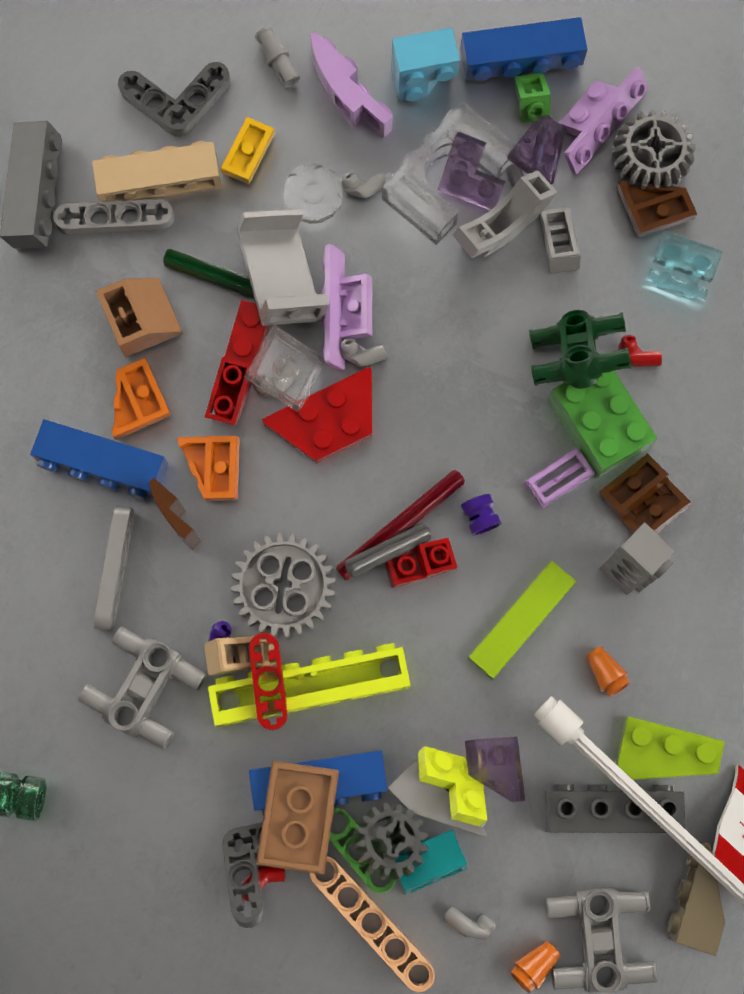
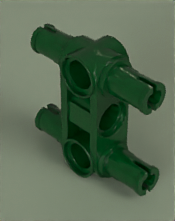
M573 310L564 314L561 320L557 322V325L534 330L530 329L532 349L560 344L562 347V358H559L560 361L531 366L534 385L563 381L574 388L583 389L594 385L598 378L603 376L602 373L626 368L631 369L628 348L599 353L596 349V340L599 336L626 332L623 312L595 317L584 310Z

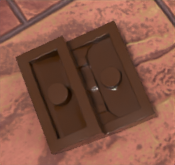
M648 453L599 491L600 496L631 534L644 522L658 533L691 507V501L669 480V474Z
M152 478L149 481V485L158 508L176 534L193 550L201 540L195 531L180 518L186 510L176 496L155 478Z

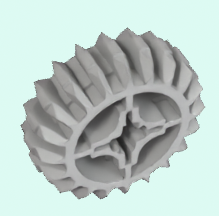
M654 109L649 112L648 117L641 111L637 114L636 119L633 117L627 119L626 124L620 126L618 135L615 136L613 141L612 157L616 158L615 168H623L620 173L621 178L630 176V185L639 182L643 190L646 189L648 183L653 184L654 188H659L660 185L662 187H670L672 183L675 185L680 183L682 176H687L690 171L689 167L695 159L693 153L696 149V144L691 143L693 133H685L687 129L686 123L682 125L676 124L678 121L677 116L671 120L666 118V110L660 116H656ZM648 134L645 140H638V143H631V141L636 137ZM670 158H676V161L670 166L660 168L661 162L669 161Z

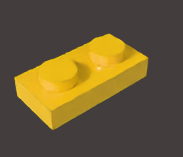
M246 117L221 166L222 173L250 184L275 135L274 128Z

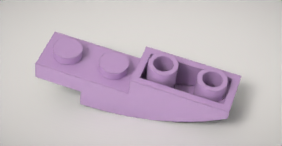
M314 31L310 34L313 61L322 86L332 103L354 127L363 119L385 138L392 131L393 116L390 109L381 102L378 104L371 97L367 88L358 83L357 66L354 61L348 56L343 57L336 51L334 44L328 38H322Z

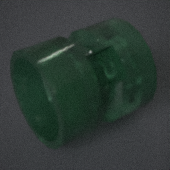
M0 771V816L9 818L12 813H15L17 819L37 822L42 814L45 803L46 779L26 775L20 780L18 774Z

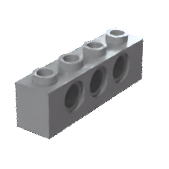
M644 522L599 569L625 594L628 595L633 590L640 593L671 567L673 563L669 558L676 551Z

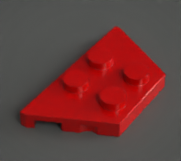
M369 366L262 418V422L266 428L273 430L284 438V441L302 451L306 457L317 464L372 436V370Z

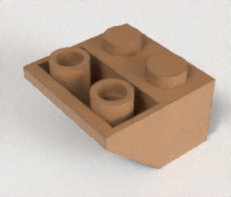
M159 278L122 279L96 290V294L125 358L183 334Z

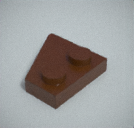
M620 181L617 184L616 188L638 238L694 220L697 216L686 187L660 186L659 188H654L653 184L648 183L646 189L643 190L640 186L628 185V181Z

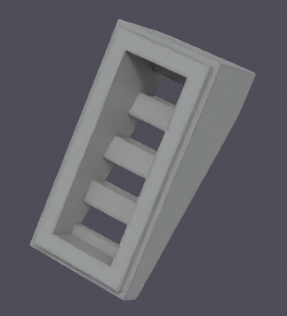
M569 207L543 210L539 215L549 272L554 274L578 270L580 268L581 254ZM558 221H564V222H565V224H558V225H552V226H549V225H548V223H552V222H558ZM565 232L567 233L563 235L551 236L552 234H559ZM569 244V246L554 248V246Z

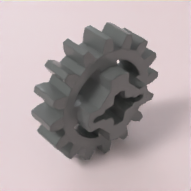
M384 803L380 807V811L373 807L367 812L368 816L364 815L358 822L363 828H358L354 832V836L361 839V841L353 846L354 850L362 851L364 854L358 860L359 863L368 861L370 863L368 873L371 874L378 869L380 870V879L382 880L387 878L390 873L394 881L400 879L403 873L409 876L415 871L414 866L418 867L424 862L420 855L428 851V847L421 844V841L428 837V833L419 832L418 829L423 824V821L417 820L414 822L411 819L414 813L413 810L408 811L406 814L402 813L401 804H397L393 810L390 809L388 803ZM387 820L384 827L378 826L373 828L376 823ZM399 855H408L405 861L395 863Z

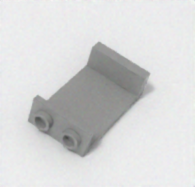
M302 209L252 210L243 212L239 222L237 233L262 326L322 321L329 306L326 294H316L298 231L299 224L304 215Z

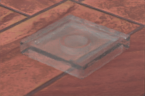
M274 324L269 329L244 378L295 411H298L302 408L325 361L322 355Z

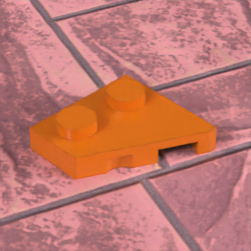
M236 435L178 437L179 447L182 448L187 458L188 466L198 482L197 486L203 499L206 501L238 500L240 438Z

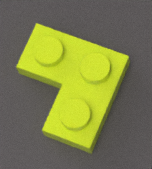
M424 746L418 752L420 782L449 789L452 820L479 827L487 821L481 762Z

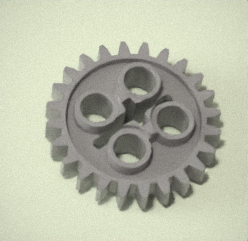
M278 533L276 542H272L268 535H266L264 546L261 547L254 541L255 552L252 554L244 550L243 553L247 561H236L235 563L242 571L241 573L231 574V577L238 581L239 584L230 587V590L233 593L240 594L239 597L233 600L234 605H244L239 615L241 617L251 615L247 623L250 627L257 622L260 623L259 633H264L269 627L274 637L277 636L279 630H283L287 639L290 636V630L295 628L296 632L301 636L304 624L311 630L314 629L312 622L314 617L321 621L324 620L320 612L321 608L331 610V605L325 599L335 597V592L327 589V587L336 584V579L326 577V575L333 571V566L322 565L328 559L327 555L322 554L317 557L316 554L319 546L315 544L308 549L306 537L298 544L296 543L294 533H291L288 541H284L282 534ZM286 558H291V565L287 575L291 588H285L282 611L277 614L276 606L280 590L276 583H282ZM273 559L278 561L279 569L276 573L266 574L262 571V566L267 560ZM300 565H306L311 569V575L305 580H298L294 577V570ZM262 591H269L273 594V600L267 606H260L256 603V597ZM299 596L305 600V606L301 611L292 612L287 608V604L292 597Z

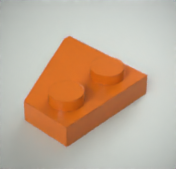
M146 358L116 370L115 385L117 388L113 407L115 410L114 427H112V435L115 440L171 416Z

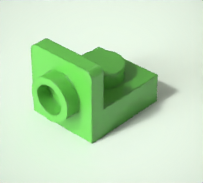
M544 73L514 76V88L519 101V118L521 123L548 120L550 118L551 94Z

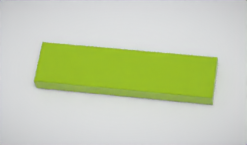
M551 561L468 659L493 680L576 583V580L555 562Z

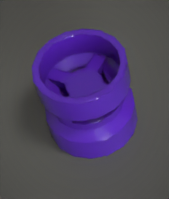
M490 494L477 496L461 504L463 514L468 516L470 520L469 529L472 536L483 534L502 524L499 515L494 513L492 509L494 502Z

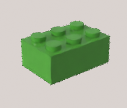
M615 371L602 373L603 376H600L598 381L588 388L578 389L570 384L562 383L553 388L548 397L549 403L576 446L596 472L595 476L597 478L649 449L658 439Z

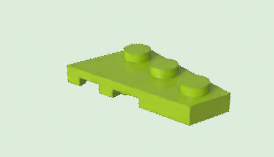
M627 716L616 765L632 780L718 774L725 741Z

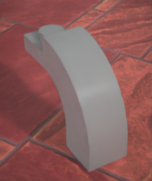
M538 170L525 175L517 181L499 204L480 218L459 226L453 233V237L472 258L480 254L486 257L503 247L531 224L549 205L558 192Z

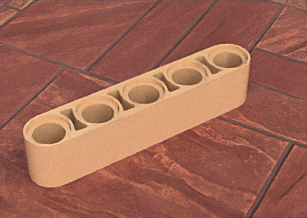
M327 855L326 862L331 863L335 870L333 878L324 881L319 879L316 873L309 872L312 882L408 988L416 992H423L429 989L435 978L434 969L430 961L334 857ZM345 887H351L358 893L357 902L351 906L343 905L339 900V892ZM368 913H376L381 918V926L375 931H367L362 925V918ZM391 939H399L404 943L405 949L400 956L393 957L387 954L385 946ZM415 965H423L428 970V976L423 982H414L409 977V971Z

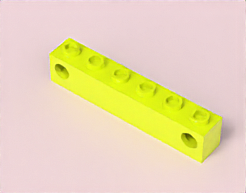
M395 643L377 646L375 653L365 655L363 650L344 653V659L331 661V656L312 659V665L299 668V663L282 665L288 713L409 689L411 687L403 647L396 648ZM389 659L397 662L399 666V673L397 675L384 677L381 674L380 666L382 662ZM252 671L247 673L248 678L235 681L234 676H226L215 679L216 685L208 686L213 720L216 727L257 720ZM267 672L262 674L259 679L261 689L264 691L274 690L278 685L277 675L274 673L267 674ZM226 692L236 693L239 697L238 707L224 710L220 703L223 694ZM280 694L273 697H260L261 703L268 701L269 712L263 713V718L282 714V711H277L274 707V700H281Z

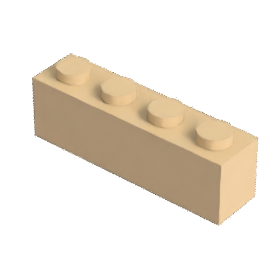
M197 141L189 146H166L161 148V150L151 152L140 150L134 151L130 155L119 157L107 155L100 160L92 161L96 194L100 202L158 199L222 188L214 142Z

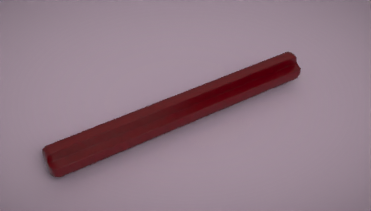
M456 469L452 470L337 565L336 570L344 580L352 578L345 569V561L412 528L464 485L465 479Z

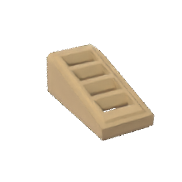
M254 636L217 638L205 643L204 650L208 674L222 675L251 671L249 644ZM265 639L261 640L259 648L264 664L257 663V669L263 666L276 667V660L270 663L268 652L274 650L273 645H269ZM244 646H246L249 662L246 661ZM231 647L234 648V655H235V661H236V663L233 662V655H232V649H231Z

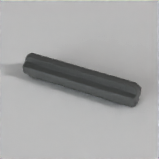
M420 523L345 561V569L351 577H357L417 547L419 544L429 541L431 539V531L425 523Z

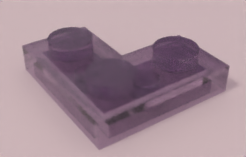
M458 131L454 137L438 190L490 211L498 204L506 181L478 170L487 142Z

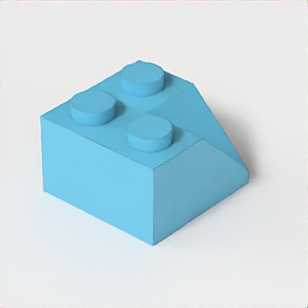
M453 28L392 38L391 71L398 101H417L422 97L428 96L438 81H448L458 76L460 58Z

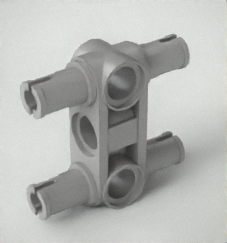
M120 627L113 637L112 643L136 657L134 666L114 697L87 684L82 690L78 701L102 714L104 722L115 729L122 731L132 738L141 736L165 749L171 741L174 732L150 719L149 713L169 679L173 677L198 691L205 681L207 674L185 662L181 653L154 638L144 639L124 627ZM159 650L166 651V663L161 667H154L152 664L153 654ZM130 707L134 713L133 721L123 726L119 721V714L124 708Z
M591 888L579 890L575 893V896L545 898L547 918L577 917L580 920L584 963L579 967L552 968L554 990L584 988L589 993L602 992L610 994L615 991L624 990L629 984L658 982L657 967L654 961L625 963L622 960L618 917L622 913L650 911L648 891L618 893L613 888ZM601 895L605 900V908L601 913L593 914L589 907L590 901L594 896ZM605 966L610 967L612 971L611 980L606 984H599L596 979L598 970Z

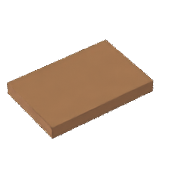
M272 761L256 865L325 874L339 770Z

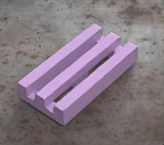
M576 447L526 480L525 485L527 488H530L532 495L535 499L537 498L539 505L543 509L592 477L596 472L579 448ZM575 457L577 458L578 463L540 488L535 484ZM581 468L585 469L586 472L545 498L543 493Z

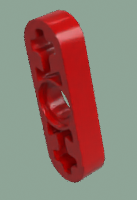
M259 633L251 639L249 644L258 722L262 727L275 731L281 729L288 720L280 645L272 634ZM265 639L269 645H274V650L268 652L270 663L276 660L277 666H263L257 669V663H264L262 654L256 652L255 648L261 646V640ZM266 672H272L278 677V685L272 691H264L259 685L261 675ZM280 694L281 700H274V707L277 711H282V717L276 719L277 724L271 725L269 719L263 718V713L269 712L268 701L261 703L260 697H273Z

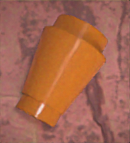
M602 646L591 651L586 656L601 692H606L608 697L618 694L631 684L627 678L629 674Z
M545 941L542 945L515 962V968L510 974L526 992L530 993L534 988L537 990L540 988L561 955L551 943Z

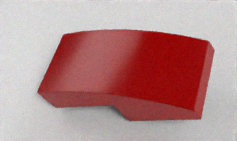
M449 538L419 544L416 548L384 563L392 588L424 580L458 568Z

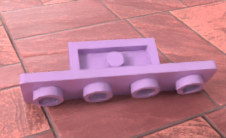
M635 67L619 87L595 80L559 123L563 132L577 136L564 153L573 173L578 174L647 92L648 85L641 68Z
M328 244L325 245V256L322 260L325 271V285L323 286L322 294L327 295L329 306L322 319L325 330V344L322 347V355L325 364L339 371L345 369V359L341 355L342 341L347 338L359 339L372 336V277L367 273L345 277L344 252L334 245Z

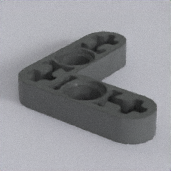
M212 62L206 65L176 100L136 71L124 72L118 79L121 96L128 103L168 133L178 137L189 133L230 85L228 68L220 62ZM221 74V77H222V80H221V81H219L218 79H215V80L212 82V80H211V75H214V76L217 77V76H219V75ZM137 83L139 91L143 93L142 96L140 97L139 92L136 91L134 88H130L128 90L126 85H135ZM193 94H203L205 101L200 105L191 104L189 99ZM152 98L163 100V105L159 109L152 110L147 107L148 101ZM174 117L176 119H180L182 117L184 123L180 124L177 122L173 124L172 119Z
M262 823L232 829L225 834L222 846L231 912L236 923L244 928L257 926L264 917L258 865H256L259 848H254L251 837L256 835V841L259 846ZM238 839H242L244 844L240 852H236L233 847ZM247 869L252 872V879L248 884L237 885L234 882V877L238 871ZM248 894L252 908L256 909L251 911L250 917L245 918L243 912L240 911H243L245 908L242 895Z

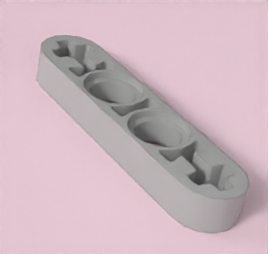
M164 199L61 204L54 211L53 219L59 231L66 235L165 230L173 224L174 213L169 202ZM144 209L147 212V221H144V215L142 212V210ZM159 209L164 211L162 220H157L155 217ZM134 210L138 215L135 221L125 223L121 220L123 212ZM97 211H103L107 214V219L102 224L91 222V216ZM81 213H84L86 224H83L81 221L83 219ZM67 214H72L74 219L70 220V224L65 225L63 220L67 218Z
M116 506L113 511L94 613L95 629L112 631L115 625L134 520V509L131 507Z

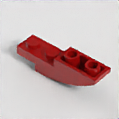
M242 299L240 301L226 353L221 359L205 413V418L233 426L237 425L256 374L268 327L262 326L256 303Z

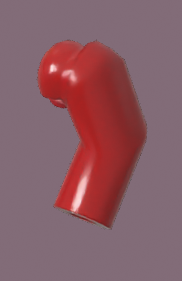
M625 335L621 338L618 350L628 348L632 366H661V351H642L637 345L636 337L632 335Z
M258 866L261 890L266 883L285 882L286 872L284 868ZM251 871L242 880L241 885H246L251 881ZM248 894L242 895L245 901L250 902Z

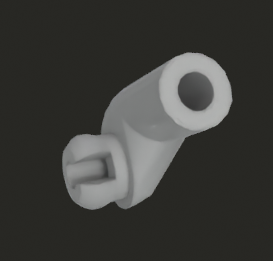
M455 906L450 907L443 918L465 937L485 940L491 936L490 932L495 928V922L486 915H481L478 921L474 922Z

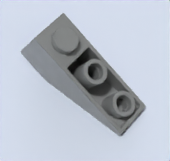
M417 759L388 787L393 795L409 811H414V814L483 837L488 834L482 828L486 822L479 827L451 819L449 789L420 782Z

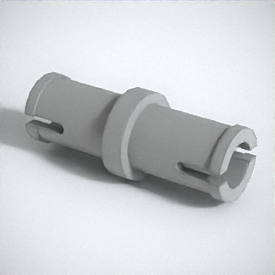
M270 26L260 29L256 33L255 39L267 56L266 62L268 66L274 68L284 88L294 86L300 80V76L288 59L289 53L287 49L281 47Z

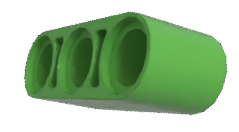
M334 808L333 814L343 815L347 821V826L341 833H333L331 831L330 841L373 892L385 893L391 890L395 884L391 873L387 884L383 886L375 885L371 880V874L368 873L370 863L368 861L359 863L358 859H354L350 855V844L355 840H361L354 836V832L361 827L346 810Z

